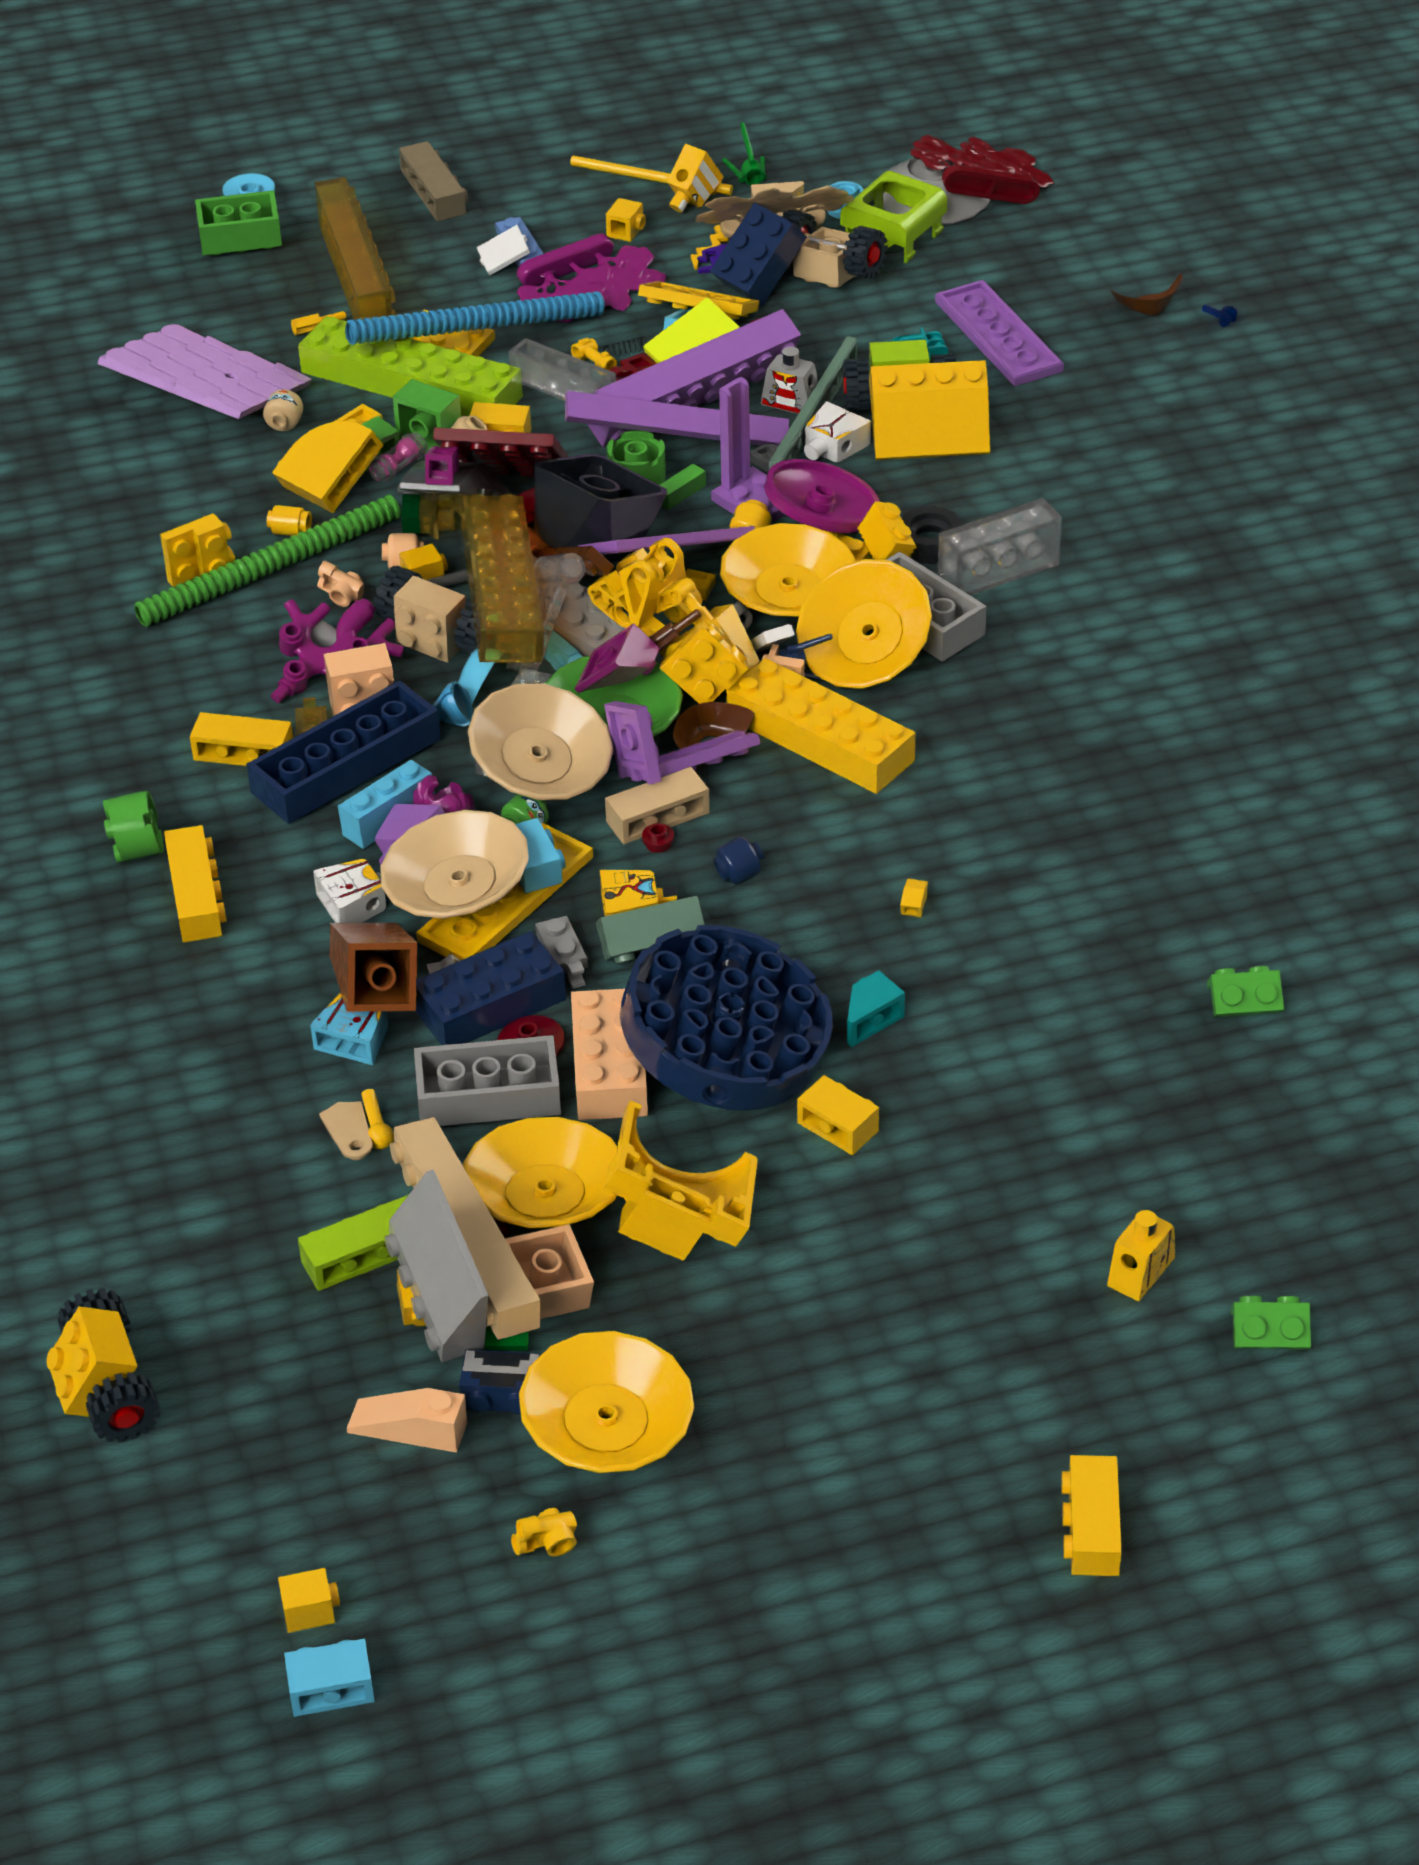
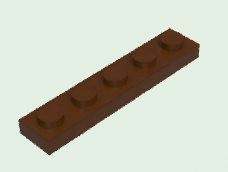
M593 546L544 548L537 557L566 576L573 577L607 576L614 567Z

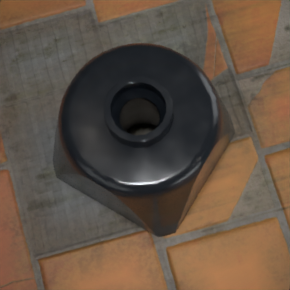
M596 454L535 461L534 530L537 536L552 548L578 547V545L646 537L667 495V489L604 456ZM633 552L603 556L610 563H616Z

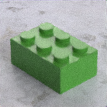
M274 190L195 199L203 255L215 256L227 252H246L253 249H272L282 246Z

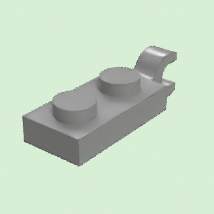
M563 916L535 923L536 935L539 941L564 970L571 988L585 986L581 973H584V968L588 967L587 956L568 917Z

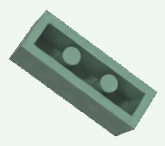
M698 896L600 917L596 922L605 961L615 959L616 964L635 960V954L641 953L644 949L647 950L656 942L658 937L676 929H680L681 932L696 930L697 925H705Z

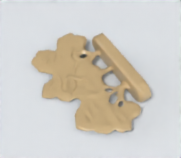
M829 185L811 190L798 197H793L792 193L787 191L780 192L779 189L770 188L760 191L754 197L748 199L736 196L715 198L704 205L713 210L697 215L695 222H704L706 224L720 223L723 235L731 239L755 202L782 217L785 211L788 212V210L811 214L817 223L814 229H819L823 226L826 219L825 211H836L842 205L851 203L855 199L852 195H848L849 192Z

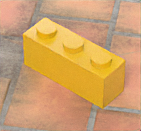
M200 712L190 734L194 761L247 766V763L293 739L292 724L289 721Z
M1070 1455L1069 1471H1062L1061 1494L1069 1495V1503L1063 1502L1062 1526H1070V1535H1064L1063 1558L1071 1559V1575L1119 1576L1121 1531L1117 1456Z

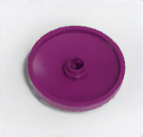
M791 459L776 463L769 469L764 484V490L768 499L781 512L800 523L830 532H859L857 528L875 501L880 502L875 491L856 475L837 466L814 460Z

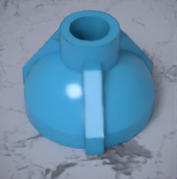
M456 681L447 684L432 706L438 710L439 722L444 720L445 723L466 727L470 725L474 711L467 691Z

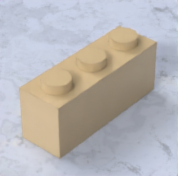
M692 767L661 777L662 781L651 785L644 783L605 798L606 822L623 845L642 838V831L654 823L673 827L710 813L709 788Z

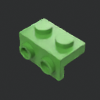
M1257 966L1250 968L1249 972L1236 973L1235 969L1225 968L1216 970L1215 974H1211L1207 981V989H1211L1214 1018L1274 1014L1284 1011L1280 970L1269 971L1268 966Z
M1242 1296L1239 1297V1302H1234L1230 1307L1231 1315H1233L1234 1349L1309 1350L1311 1348L1310 1303H1300L1299 1297L1283 1296L1278 1297L1277 1302H1262V1297Z

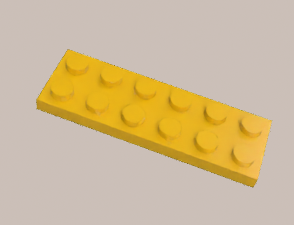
M541 823L544 830H550L555 849H560L563 853L566 867L562 869L563 883L525 894L518 882L502 899L479 911L445 919L432 918L416 932L417 942L445 957L452 954L459 960L494 947L593 858V848Z

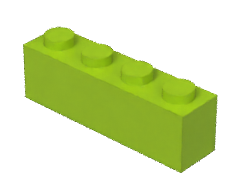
M408 1195L386 1204L378 1205L373 1209L345 1218L340 1222L312 1231L298 1238L301 1263L318 1291L398 1260L397 1256H390L386 1247L385 1236L389 1235V1220Z

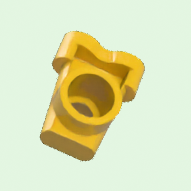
M549 1508L541 1512L537 1517L534 1515L518 1519L516 1521V1533L511 1536L514 1553L521 1555L533 1552L536 1548L545 1546L548 1555L553 1557L571 1551L577 1544L574 1536L577 1527L574 1514L571 1511L559 1513L557 1508Z

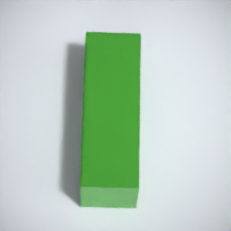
M691 464L660 484V486L667 489V495L661 506L669 510L705 487L706 471Z

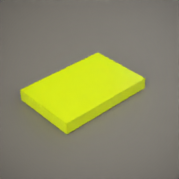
M707 297L646 343L643 348L645 353L656 363H660L740 327Z

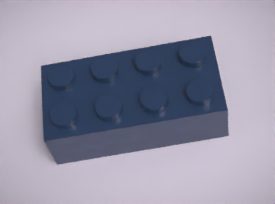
M529 931L416 979L415 1012L441 1045L468 1043L503 1028L518 1018L530 1016L565 1001L564 970L532 931Z

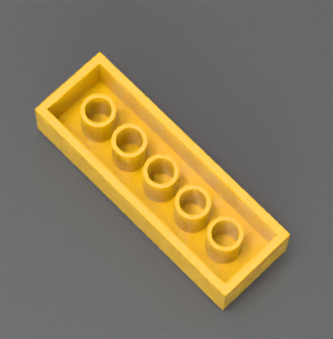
M764 658L737 680L728 691L726 690L727 703L748 708L754 713V718L748 728L749 730L875 794H878L915 761V731L767 658Z

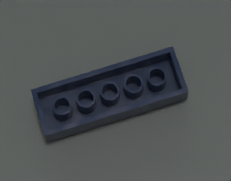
M399 680L247 763L250 791L287 824H290L440 740L438 710Z

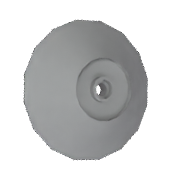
M914 157L887 170L941 188L947 196V212L942 216V225L955 224L975 217L988 207L991 200L948 192L941 180L946 168L932 170L926 167L923 161ZM945 160V162H947L951 166L956 165L948 160ZM883 192V210L894 214H903L912 208L896 202L891 194Z

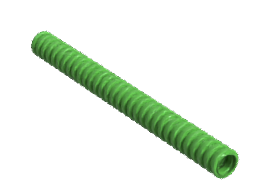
M388 494L384 498L377 499L376 502L372 501L369 505L361 506V509L355 508L353 512L348 511L345 515L341 514L337 519L332 518L329 522L325 521L321 525L314 526L313 529H307L306 532L302 531L298 535H292L290 539L285 538L282 542H276L274 546L269 545L266 549H259L257 553L252 552L250 556H243L241 560L236 559L233 563L229 562L225 567L220 566L217 568V571L212 569L209 571V574L203 573L201 578L196 576L193 578V581L187 580L184 584L176 585V588L170 587L168 592L163 590L160 592V595H152L151 599L147 597L143 599V602L138 601L135 603L134 608L136 616L145 627L150 626L151 622L158 623L160 619H167L168 615L174 616L176 611L181 613L184 611V608L190 609L193 605H199L201 601H208L209 597L213 599L217 597V594L223 595L225 590L230 592L233 590V587L239 588L241 584L246 585L250 580L255 581L258 577H264L266 573L272 574L274 570L282 569V566L288 567L290 563L295 564L298 560L302 561L306 556L311 557L314 553L318 554L322 550L329 549L330 546L334 547L337 543L341 544L345 540L352 539L353 536H360L361 532L367 533L369 529L374 530L377 526L381 527L385 523L392 522L393 519L397 520L401 515L400 506L397 500Z

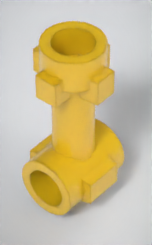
M592 338L578 340V343L571 346V354L575 360L584 361L590 359L595 363L594 367L598 370L600 369V372L603 374H610L609 370L617 366L616 359L610 356L608 352H598V345Z

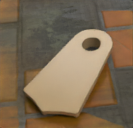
M361 1101L337 1102L327 1110L319 1113L323 1124L345 1157L352 1160H361L371 1152L373 1144L371 1137L368 1135L369 1128Z

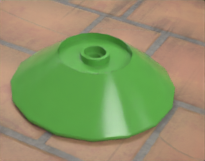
M586 656L559 668L545 683L571 691L595 708L607 726L608 722L604 704L619 701L647 706V710L652 717L651 730L653 737L664 732L680 713L683 698L680 686L660 669L658 662H656L653 670L645 676L640 674L628 682L578 693L574 688L590 656Z

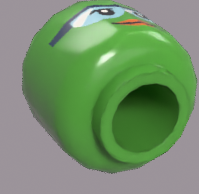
M517 794L502 807L501 817L515 824L538 818L540 823L547 824L549 812L545 800H536Z

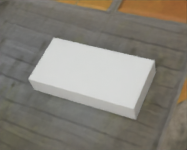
M787 624L765 631L750 641L755 652H760L771 648L772 644L780 645L795 634L792 625Z

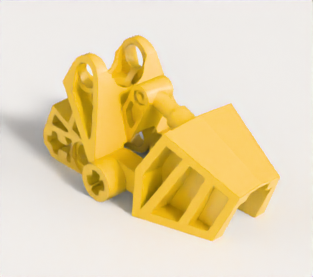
M663 538L654 542L649 547L650 552L648 554L644 548L628 554L616 565L615 571L599 578L588 588L591 602L608 617L624 628L634 623L648 637L664 627L653 616L655 613L658 614L663 611L670 621L677 623L695 609L700 610L702 616L692 623L694 627L659 652L663 656L661 663L701 621L708 626L714 624L725 635L724 641L731 647L734 645L739 646L747 654L748 658L746 660L748 661L749 669L743 675L760 662L733 604L714 607L710 612L705 606H701L702 597L696 589L695 583L686 577L683 552L679 545L670 538ZM665 546L672 550L674 558L667 555L664 550ZM622 607L629 613V616L624 613Z

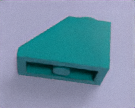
M880 970L861 978L852 985L847 1019V1044L850 1047L857 1045L905 1017V992Z

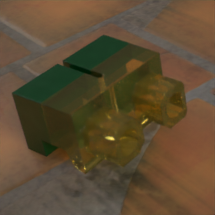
M402 494L401 521L403 533H430L432 538L439 539V531L455 530V494Z

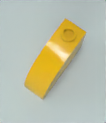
M349 421L330 422L310 430L299 438L278 462L272 473L284 488L334 513L384 445L373 430L361 424Z

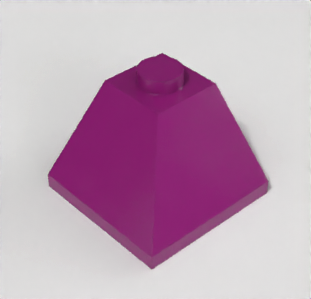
M633 623L593 650L574 689L580 693L628 682L640 674L645 676L655 667V658L660 648Z

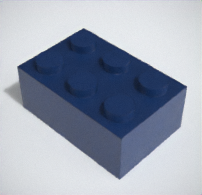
M754 202L710 272L726 286L750 299L759 300V304L763 306L807 236L792 222Z

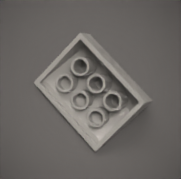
M433 1169L424 1174L389 1220V1235L385 1236V1243L390 1256H397L400 1263L398 1274L403 1287H410L414 1298H411V1304L418 1320L423 1318L427 1329L424 1330L429 1349L431 1351L436 1350L441 1362H445L465 1355V1350L484 1349L489 1295Z

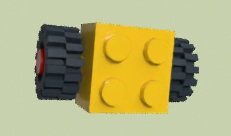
M99 1288L96 1294H94L93 1289L86 1290L87 1295L83 1297L80 1293L74 1295L75 1301L72 1302L68 1299L64 1303L65 1308H60L58 1312L60 1317H57L62 1334L47 1355V1367L51 1372L56 1387V1395L60 1399L64 1414L89 1417L94 1432L97 1433L99 1438L103 1439L105 1437L108 1442H113L115 1437H117L118 1442H125L126 1436H130L131 1440L138 1438L136 1433L142 1432L146 1434L149 1431L147 1425L155 1426L157 1423L156 1418H160L161 1412L151 1381L149 1379L146 1380L145 1376L141 1374L136 1378L134 1374L138 1365L126 1334L130 1333L131 1323L120 1295L116 1296V1293L112 1290L106 1293L105 1288Z

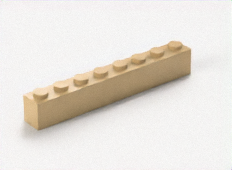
M435 1117L394 1127V1142L390 1143V1152L394 1163H400L406 1185H412L414 1188L427 1171L433 1169L489 1295L486 1327H491L498 1340L540 1328V1299Z

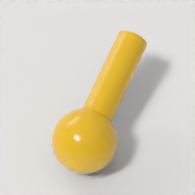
M366 1089L361 1095L370 1124L368 1135L371 1137L374 1149H385L390 1146V1143L394 1142V1132L389 1125L383 1122L375 1090Z

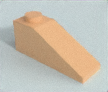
M423 1388L360 1398L357 1400L347 1426V1433L457 1453L468 1423L465 1394Z

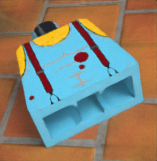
M339 993L310 1025L314 1049L373 1065L388 1029L387 1011L347 1012L342 995Z

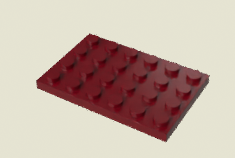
M434 427L433 440L440 447H458L459 461L486 463L496 476H509V472H521L520 476L534 478L535 461L569 457L553 434Z

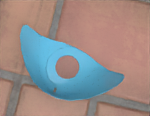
M481 646L472 652L464 665L458 681L467 691L471 705L498 658H510V650Z

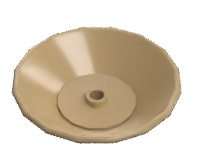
M544 683L514 684L491 693L474 710L468 728L472 756L485 774L508 791L536 800H566L591 790L607 774L614 751L609 727L593 706L571 691Z
M461 810L435 815L409 828L390 846L380 866L381 888L395 906L415 916L445 919L474 913L502 899L520 881L529 862L527 838L514 822L492 812Z

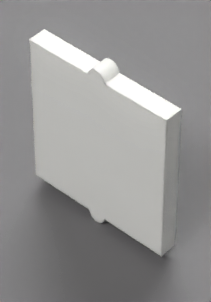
M518 225L477 247L481 256L480 262L485 266L489 276L530 253L526 244L527 238L525 235H522Z

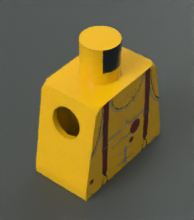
M1139 1211L1115 1243L1107 1286L1139 1302L1175 1258L1174 1226L1157 1217L1152 1211ZM1135 1263H1137V1267H1136V1268H1132V1266H1133Z

